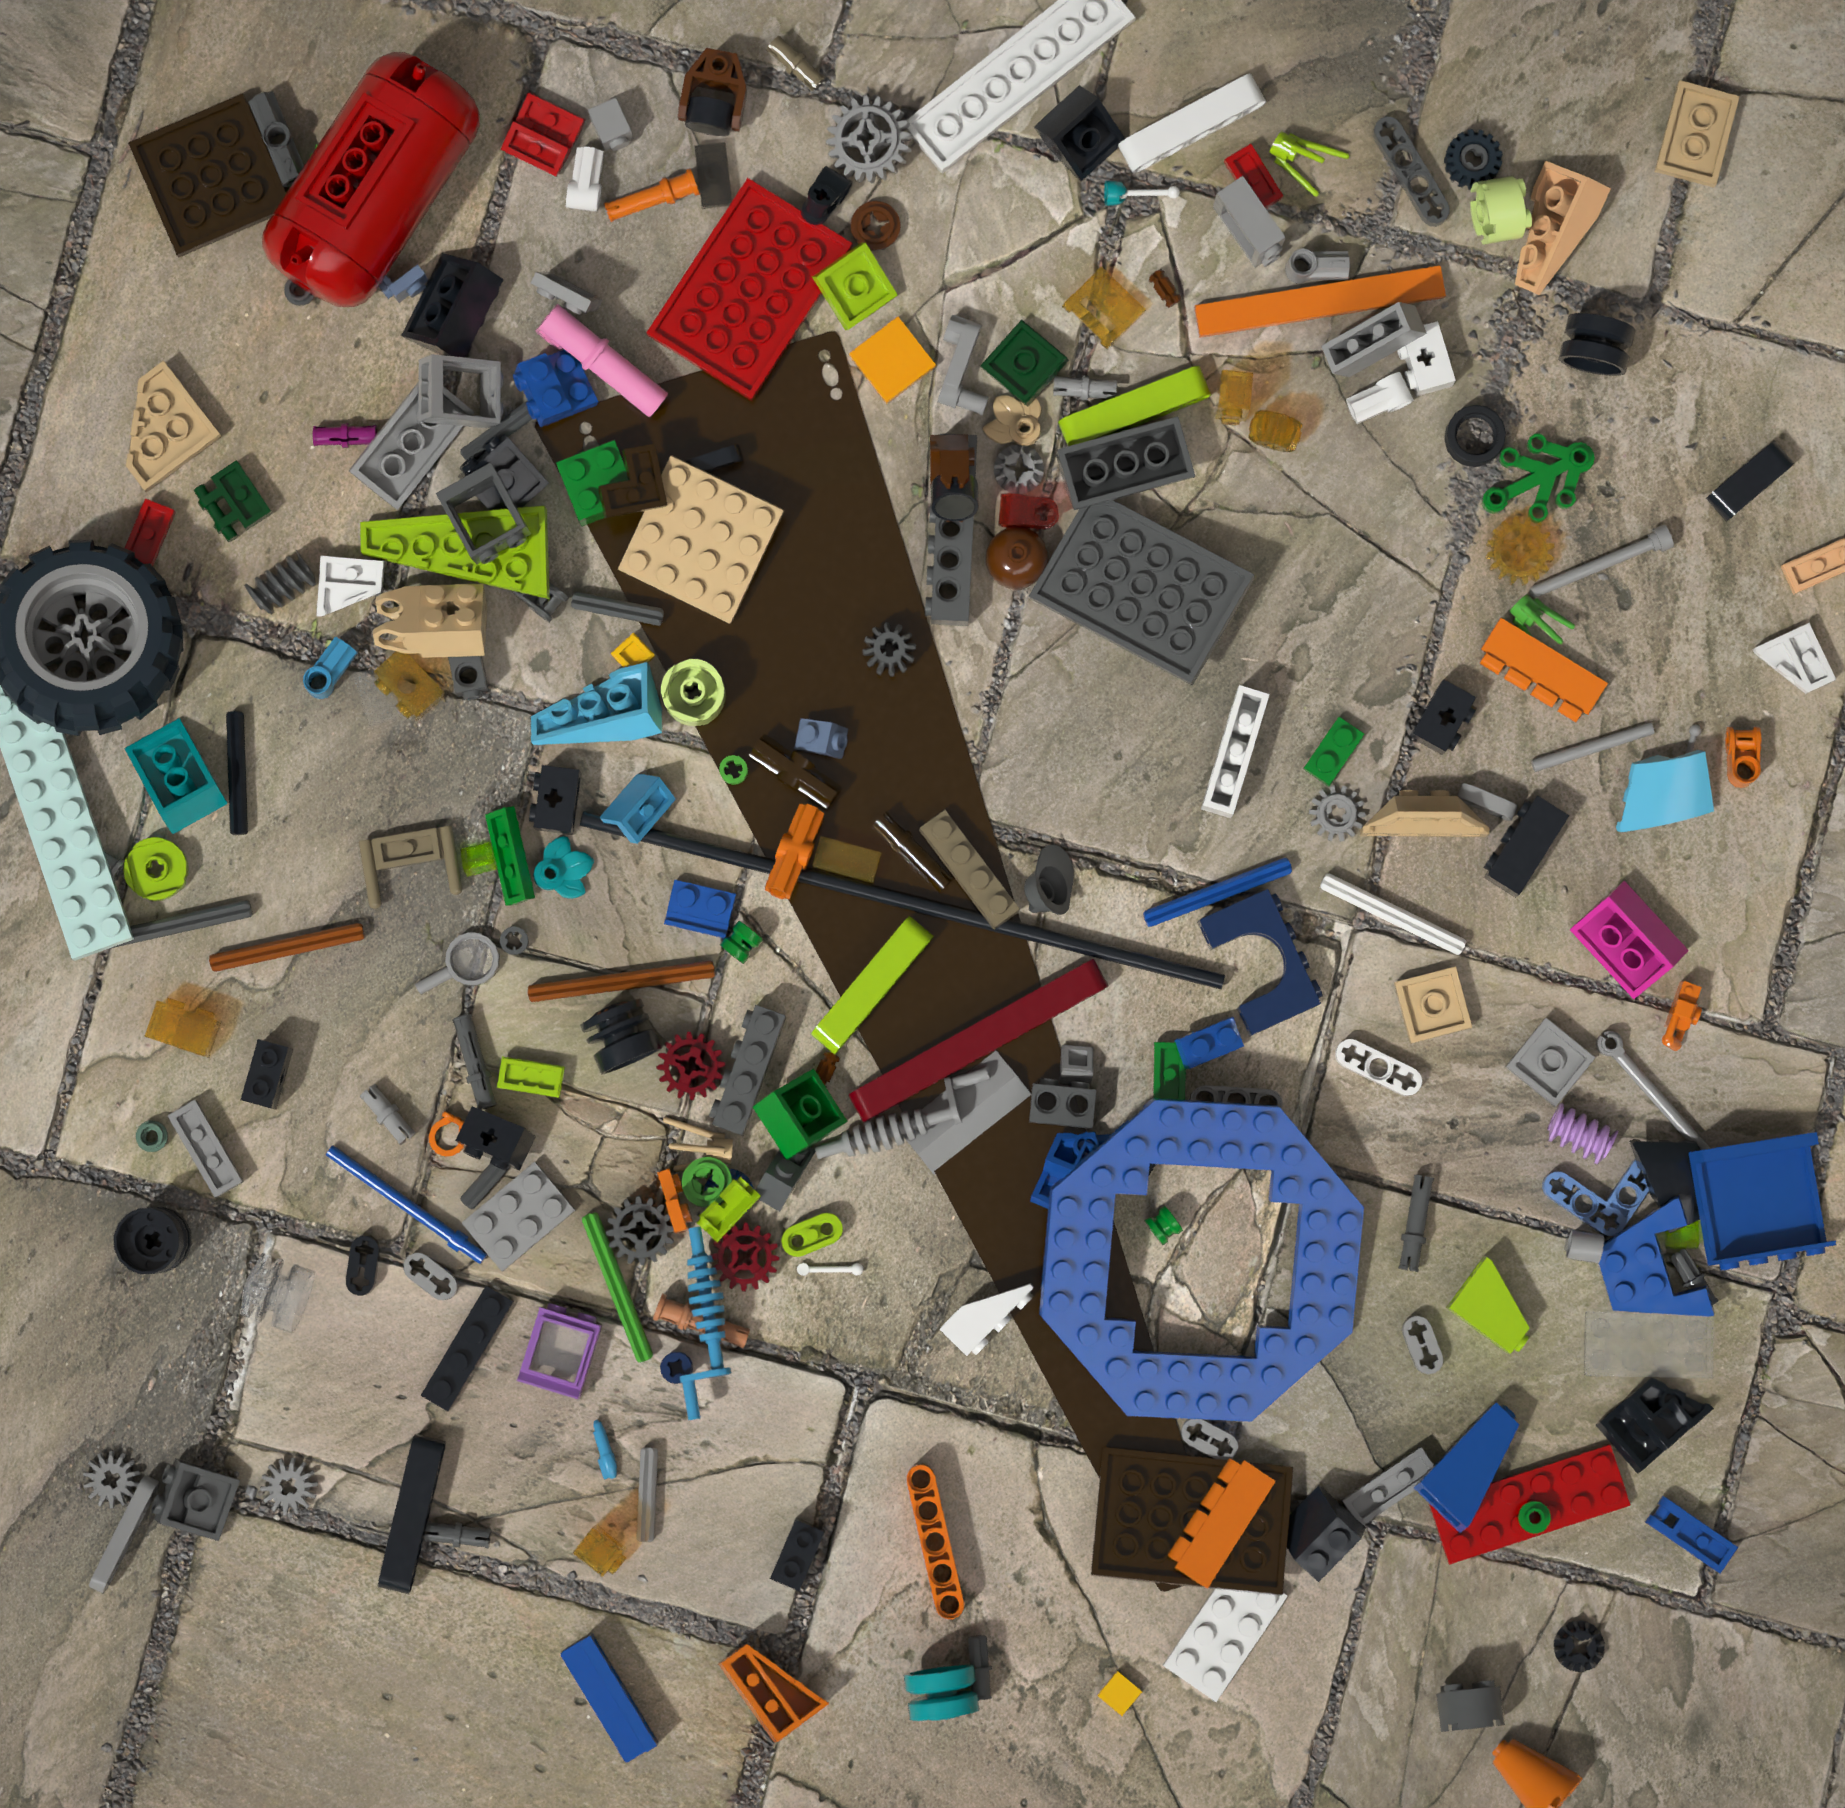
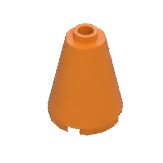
M1505 1739L1502 1740L1492 1752L1496 1757L1492 1763L1525 1808H1560L1566 1798L1572 1794L1582 1781V1778L1576 1772L1515 1739H1512L1509 1743Z

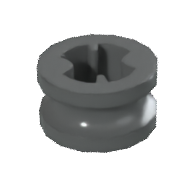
M509 927L500 936L501 947L508 954H521L528 946V936L519 927ZM510 932L515 935V932L522 935L520 938L522 946L517 950L515 946L513 950L506 946L509 942L506 936Z

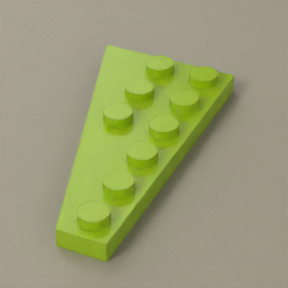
M545 506L518 508L531 535L527 536L526 541L515 548L507 547L498 552L499 556L493 561L486 564L480 562L477 565L469 556L447 514L360 522L361 553L364 556L550 599L548 522ZM508 509L458 513L477 549L517 527Z

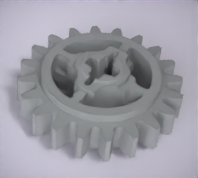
M865 95L862 105L853 98L851 110L844 105L841 106V110L844 113L843 117L832 116L833 120L838 123L837 127H827V130L835 135L834 138L826 140V144L835 147V149L828 153L829 157L832 159L839 158L834 166L839 170L846 167L844 175L850 178L855 173V180L860 183L866 175L868 181L873 184L876 174L885 181L887 180L886 170L888 169L897 174L898 171L895 163L906 164V160L901 156V153L911 152L912 150L904 144L905 141L913 139L910 133L903 132L910 126L907 120L900 121L904 113L900 109L893 112L895 104L891 101L887 102L883 107V99L879 96L876 97L872 104L871 99ZM874 116L886 119L891 131L879 130ZM860 120L857 129L849 133L851 127ZM869 134H872L875 139L870 140L869 145L865 144L864 140L869 139ZM891 144L887 153L879 159L880 152ZM854 147L855 149H860L861 155L864 156V163L854 161L847 148Z

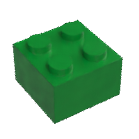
M615 440L556 462L581 527L604 518L598 490L599 486L628 481L626 468Z
M814 1068L773 1091L753 1106V1109L786 1160L824 1139L848 1122Z

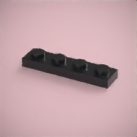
M485 1286L420 1396L447 1412L451 1409L514 1301L489 1286Z

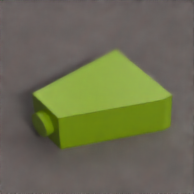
M1482 1257L1446 1308L1508 1354H1511L1514 1350L1519 1352L1529 1339L1526 1333L1530 1328L1493 1261L1488 1257Z

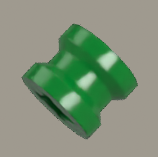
M1166 1206L1159 1209V1214L1155 1217H1148L1144 1220L1162 1246L1168 1242L1171 1235L1179 1234L1183 1231Z

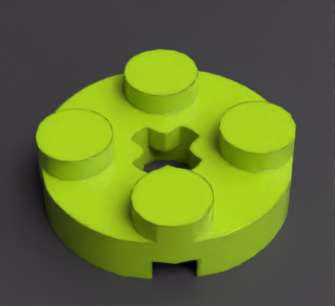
M160 837L143 839L134 845L132 851L125 859L123 867L124 877L129 888L140 897L151 901L166 900L175 896L185 887L188 876L187 858L183 851L173 842ZM153 861H157L159 865H164V871L161 872V876L158 878L154 874L148 873V869L152 867Z

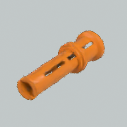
M691 168L686 169V173L671 179L661 178L660 184L604 203L610 221L613 222L616 219L664 202L672 205L675 204L677 199L691 194L695 196L700 195Z

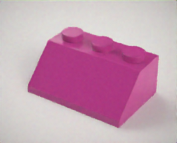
M1625 881L1604 897L1570 929L1633 999L1672 969L1689 951Z

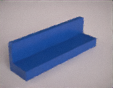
M593 1633L561 1653L563 1661L625 1762L633 1760L645 1751L647 1753L659 1744Z

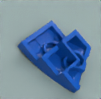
M1085 1132L1080 1135L1057 1133L1045 1159L1043 1172L1032 1193L1030 1202L1048 1209L1050 1187L1058 1180H1062L1075 1169L1074 1166L1090 1152L1099 1148L1109 1139L1111 1134L1096 1135V1132Z

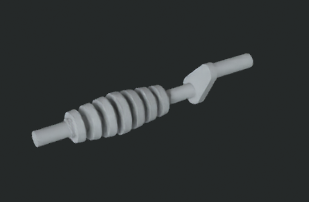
M985 1067L952 1078H944L950 1107L927 1114L922 1113L921 1109L914 1110L915 1117L911 1118L908 1111L901 1112L902 1121L900 1122L896 1113L889 1114L890 1125H887L883 1115L876 1117L877 1129H875L872 1120L865 1122L866 1132L863 1133L861 1126L858 1125L853 1127L854 1136H851L850 1132L846 1130L842 1132L840 1140L815 1147L818 1159L841 1152L847 1153L849 1157L856 1156L855 1148L859 1149L861 1155L868 1154V1144H870L873 1152H880L879 1141L881 1140L885 1149L890 1150L893 1149L891 1137H894L897 1145L900 1146L905 1143L904 1133L907 1134L908 1139L911 1141L916 1139L915 1130L919 1129L922 1136L927 1134V1128L934 1124L954 1119L955 1124L962 1123L955 1090L989 1080L988 1068Z

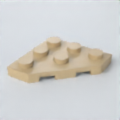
M164 360L138 379L136 408L133 413L130 433L131 442L126 460V467L146 493L221 437L220 433Z

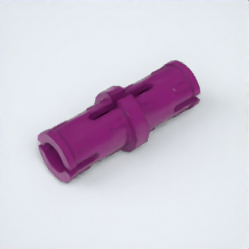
M341 423V426H313V445H341L342 448H349V445H369L377 435V426H349L348 423Z

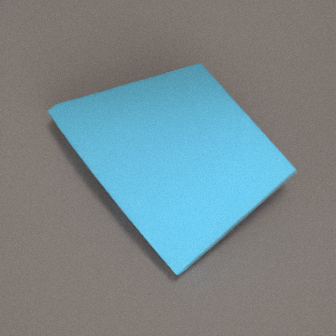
M1695 750L1674 758L1655 755L1632 763L1628 776L1629 784L1623 797V801L1626 804L1622 820L1617 822L1616 828L1619 832L1635 831L1671 824L1714 812L1706 752Z

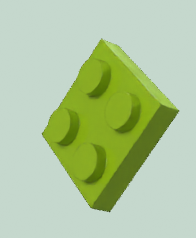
M866 242L860 243L812 277L844 330L851 329L898 296Z

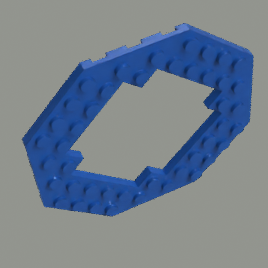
M1152 1098L1131 1120H1127L1115 1130L1099 1148L1090 1152L1074 1166L1075 1169L1062 1180H1058L1050 1187L1039 1315L1127 1416L1252 1422L1353 1332L1364 1207L1277 1105ZM1150 1164L1271 1170L1268 1200L1278 1203L1299 1204L1288 1327L1257 1325L1254 1357L1133 1351L1136 1321L1123 1318H1105L1115 1193L1147 1195Z

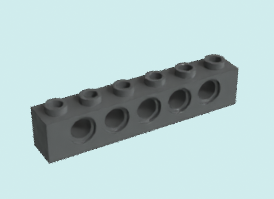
M968 435V445L975 449V466H969V474L975 478L977 435ZM930 504L929 523L936 524L935 535H929L928 554H934V566H927L926 585H933L932 597H926L925 616H931V625L968 626L974 515L963 522H946V520L938 518L933 513ZM947 523H954L959 527L960 532L954 537H948L943 533L942 528ZM945 554H953L958 558L959 562L955 567L947 568L942 565L940 560ZM944 585H952L956 588L957 594L952 599H945L939 594V590Z

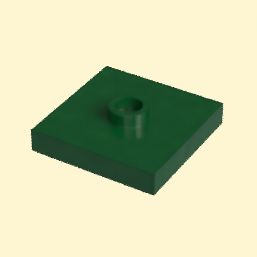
M1021 319L980 367L1028 407L1069 360Z

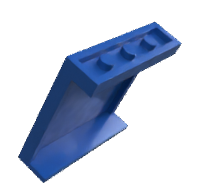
M1817 1132L1688 1152L1708 1266L1720 1264V1270L1740 1268L1739 1261L1748 1260L1749 1266L1768 1263V1256L1777 1255L1778 1261L1797 1258L1796 1252L1806 1250V1256L1824 1254L1826 1253L1825 1247L1836 1245V1240L1826 1241L1810 1146L1819 1145Z

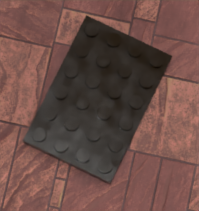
M1103 1447L1090 1576L1204 1588L1177 1570L1175 1566L1178 1562L1170 1558L1168 1554L1179 1536L1189 1542L1192 1541L1193 1538L1183 1530L1197 1509L1206 1515L1210 1513L1200 1503L1215 1482L1223 1488H1226L1228 1485L1218 1478L1228 1460ZM1248 1462L1276 1482L1208 1588L1282 1596L1293 1467Z

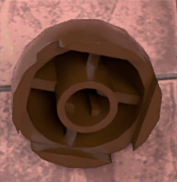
M1012 526L1001 530L991 539L986 550V566L990 575L999 585L1008 589L1022 590L1038 581L1048 564V551L1044 541L1036 532L1025 527Z

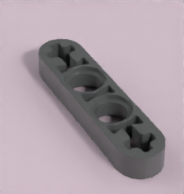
M1386 116L1377 121L1373 130L1376 144L1422 221L1431 227L1442 225L1450 211L1447 200L1401 123L1393 117ZM1383 125L1388 129L1392 127L1395 129L1392 134L1395 143H1398L1400 139L1403 141V143L1397 144L1391 151L1388 149L1392 145L1390 138L1387 135L1383 137L1380 135ZM1398 151L1409 152L1412 157L1411 164L1408 166L1398 165L1395 161V154ZM1416 177L1424 178L1427 181L1428 189L1422 193L1413 191L1410 185L1411 180ZM1433 192L1435 196H1432L1430 201L1435 208H1442L1439 214L1440 218H1437L1435 215L1429 216V203L1425 200L1421 204L1419 200L1426 199Z

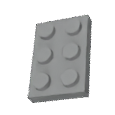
M534 1162L465 1219L462 1224L503 1272L576 1210L539 1165Z

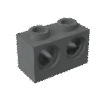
M1040 1078L1039 1084H1032L1029 1123L1092 1129L1096 1090L1089 1089L1090 1083L1071 1081V1087L1058 1086V1080ZM1042 1093H1051L1055 1097L1056 1105L1052 1110L1046 1111L1039 1107L1038 1097ZM1082 1096L1086 1099L1087 1109L1085 1112L1078 1114L1070 1109L1069 1103L1072 1097Z

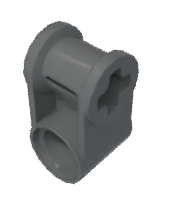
M550 582V600L511 590L532 611L549 623L552 620L551 615L562 601L566 602L568 599L567 595Z

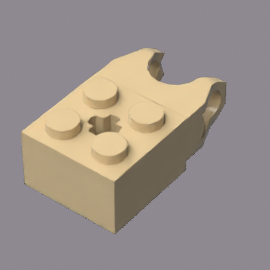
M484 584L405 586L384 592L376 597L377 613L395 619L373 629V638L376 646L404 654L421 653L422 658L485 656L487 603ZM386 601H394L397 604H399V606L394 608H387L384 605H382V603ZM389 633L396 635L397 638L385 640L380 635Z

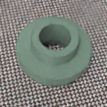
M152 1120L146 1121L137 1129L136 1141L144 1151L157 1152L166 1145L168 1132L162 1123ZM152 1130L158 1134L157 1140L153 1143L147 1139V1134Z

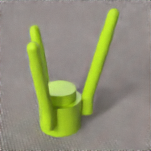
M1280 131L1270 149V154L1276 156L1274 163L1283 167L1306 190L1317 197L1319 192L1287 161L1294 162L1298 154L1319 163L1325 161L1323 157L1302 146L1343 159H1348L1349 154L1299 138L1292 133L1288 135Z

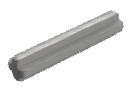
M644 1447L640 1453L636 1537L639 1542H652L654 1540L658 1449L654 1447Z

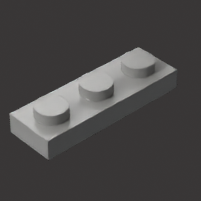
M193 1100L168 1115L215 1198L244 1182L197 1100Z
M1419 1447L1342 1499V1502L1348 1511L1365 1525L1415 1491L1413 1487L1434 1465L1422 1447Z

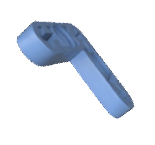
M1635 1159L1631 1162L1606 1201L1563 1172L1549 1173L1542 1182V1190L1549 1199L1605 1236H1614L1621 1232L1649 1192L1644 1176L1639 1182L1645 1185L1643 1190L1636 1183L1627 1180L1630 1175L1633 1179H1636L1640 1174L1641 1170L1637 1167ZM1562 1178L1564 1180L1562 1186L1568 1191H1571L1573 1186L1577 1188V1191L1570 1196L1568 1204L1563 1201L1567 1197L1566 1194L1557 1191L1555 1194L1551 1192L1553 1187L1549 1184L1551 1179L1558 1180ZM1626 1186L1631 1187L1636 1193V1199L1630 1205L1623 1204L1619 1199L1620 1190ZM1579 1195H1587L1592 1201V1207L1586 1213L1579 1212L1575 1207V1200ZM1599 1204L1604 1207L1599 1211L1605 1216H1611L1612 1214L1616 1216L1614 1222L1618 1224L1616 1228L1609 1227L1605 1230L1603 1228L1605 1222L1601 1218L1595 1217L1594 1222L1589 1219L1596 1213Z

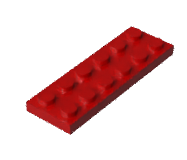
M1611 1444L1491 1482L1472 1523L1460 1533L1428 1503L1449 1565L1631 1506ZM1531 1501L1544 1504L1551 1516L1549 1526L1543 1532L1536 1534L1525 1531L1518 1521L1519 1510L1525 1503ZM1537 1511L1529 1515L1530 1522L1535 1524L1540 1521V1514Z

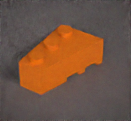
M748 1644L741 1646L718 1663L773 1742L782 1740L829 1704Z

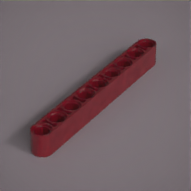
M1091 959L848 1094L864 1123L1109 987L1096 961Z

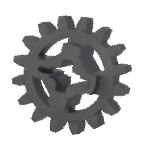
M640 1196L636 1197L634 1205L629 1200H624L625 1209L621 1210L615 1207L614 1211L618 1215L617 1218H608L607 1221L614 1225L613 1230L606 1231V1235L614 1236L615 1239L609 1244L610 1248L617 1246L620 1248L616 1255L618 1258L625 1254L629 1255V1264H632L635 1258H639L640 1265H645L647 1257H650L654 1263L657 1262L656 1253L660 1252L666 1255L668 1252L664 1247L665 1243L673 1244L674 1242L673 1239L668 1237V1232L674 1231L673 1226L667 1225L670 1216L669 1214L664 1216L662 1214L665 1206L661 1204L654 1208V1199L649 1198L647 1203L643 1204ZM646 1210L655 1214L661 1224H652L646 1218ZM634 1211L633 1220L628 1226L620 1227L624 1217ZM638 1222H642L643 1226L649 1229H656V1231L644 1234V1240H639L638 1235L633 1233H626L627 1230L637 1228ZM661 1235L659 1243L648 1251L649 1241L654 1236ZM621 1238H629L633 1241L636 1252L628 1249L623 1244Z

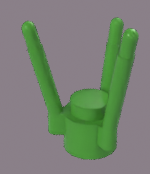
M1528 594L1523 596L1512 607L1510 613L1515 617L1512 622L1529 635L1531 634L1525 624L1532 627L1536 623L1558 644L1563 643V639L1541 619L1543 616L1542 612L1569 629L1575 628L1572 622L1544 605L1538 598L1533 600Z

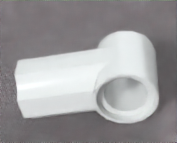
M577 147L572 180H569L566 208L598 212L601 198V184L599 183L604 158L603 151L593 147Z
M1401 372L1389 375L1375 384L1376 386L1346 399L1351 416L1357 424L1383 412H1393L1414 401Z

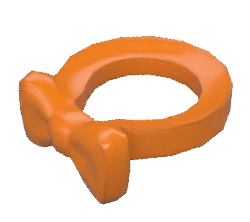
M444 1111L442 1113L444 1118L436 1122L430 1130L429 1144L439 1155L454 1156L460 1153L464 1147L458 1143L455 1148L444 1150L436 1142V1133L441 1127L451 1122L459 1126L460 1132L464 1121L460 1117Z

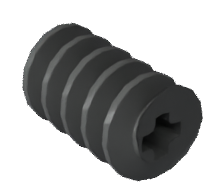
M297 550V561L289 555L286 557L288 567L285 568L280 563L275 564L276 575L268 569L265 571L267 581L264 582L259 577H255V589L248 584L244 585L261 610L273 614V602L282 608L285 606L283 596L290 600L295 599L294 588L303 594L306 591L304 582L311 586L316 585L313 572Z

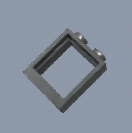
M492 463L483 466L436 493L469 556L476 565L480 562L486 564L493 561L499 556L498 552L507 547L515 548L526 541V537L531 535L527 524ZM495 485L517 527L477 549L454 507Z

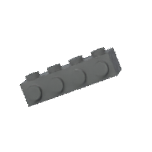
M755 1005L753 1011L747 1010L742 1023V1028L746 1029L743 1041L736 1040L731 1057L736 1059L732 1071L726 1069L720 1087L725 1089L721 1101L715 1099L709 1117L714 1118L712 1125L744 1136L753 1112V1106L757 1101L785 1023V1015Z

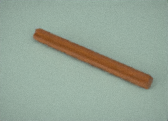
M703 961L534 984L528 986V997L531 1002L707 979L715 977V967L713 961Z

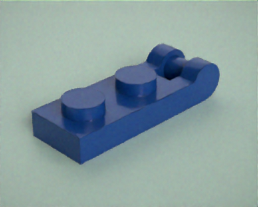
M1662 1496L1657 1503L1659 1505L1653 1516L1649 1515L1645 1523L1721 1574L1738 1547ZM1670 1513L1677 1517L1671 1528L1664 1524Z

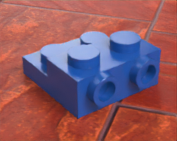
M565 349L548 356L546 353L520 362L516 366L515 374H513L515 385L520 392H524L528 400L526 402L528 413L532 419H537L540 427L597 406L599 402L580 361Z

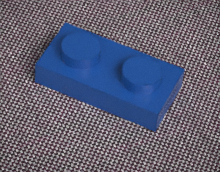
M1228 1017L1175 1039L1185 1069H1191L1244 1047L1234 1017Z

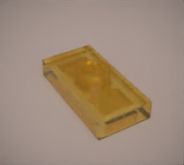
M820 836L812 867L873 884L881 852Z

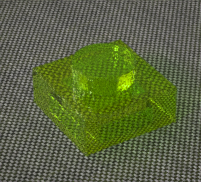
M1698 1221L1671 1233L1665 1231L1666 1249H1698Z

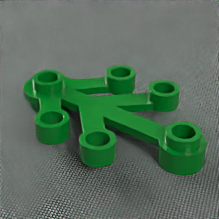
M1533 434L1527 441L1528 450L1533 454L1543 452L1561 459L1551 465L1519 455L1514 448H1505L1499 456V462L1503 467H1516L1533 474L1503 489L1499 487L1489 488L1482 496L1481 503L1483 508L1491 514L1500 513L1506 507L1508 500L1540 485L1535 502L1528 510V518L1534 523H1541L1548 515L1546 506L1556 476L1568 471L1563 490L1557 494L1555 501L1559 508L1569 509L1576 500L1574 492L1580 474L1587 472L1594 463V452L1587 444L1576 442L1568 447H1564L1547 441L1542 434ZM1539 439L1542 442V448L1535 449L1531 441ZM1577 452L1584 455V462H1576L1574 454ZM1512 453L1515 458L1514 462H1506L1504 454ZM1492 494L1499 495L1501 503L1493 504L1490 501V496ZM1568 494L1571 498V503L1563 504L1560 496ZM1540 508L1543 511V517L1535 518L1532 510Z

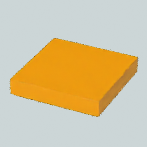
M896 317L849 353V357L886 404L936 368V364L899 317Z

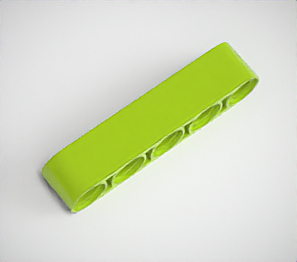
M1194 366L1066 416L1059 420L1058 424L1067 446H1072L1130 430L1203 401L1211 396V392L1200 366Z
M909 916L810 1035L835 1055L934 936Z

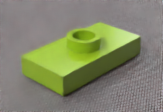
M502 1056L497 1088L560 1098L565 1066Z

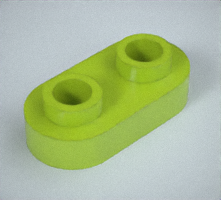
M831 1213L817 1215L786 1229L782 1236V1247L789 1255L802 1257L837 1242L843 1232L842 1223L837 1216ZM824 1223H830L833 1226V1232L830 1235H824L821 1232V1226ZM795 1235L803 1237L804 1243L801 1247H794L792 1245V1238Z

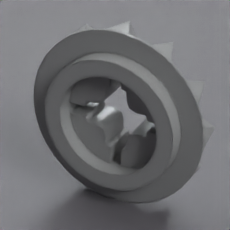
M1008 446L999 453L994 464V475L998 484L1012 494L1031 492L1040 484L1044 474L1042 458L1035 449L1028 446ZM1019 457H1022L1023 466L1033 471L1022 472L1019 482H1017L1015 471L1005 466L1016 465Z

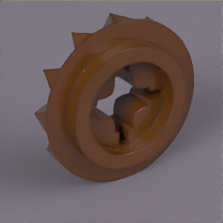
M881 201L864 203L852 216V236L858 244L866 242L871 251L885 250L895 243L900 233L899 216L894 208L887 203ZM870 215H873L878 223H886L885 226L881 227L880 238H878V235L873 230H867L871 226Z

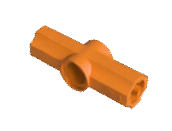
M799 804L788 832L782 836L775 855V864L765 886V890L774 897L790 899L801 871L805 870L814 849L813 842L824 818V813L815 806Z

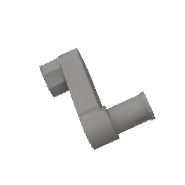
M952 314L943 341L955 344L957 347L937 402L952 408L959 406L983 416L989 397L963 389V385H961L982 325Z

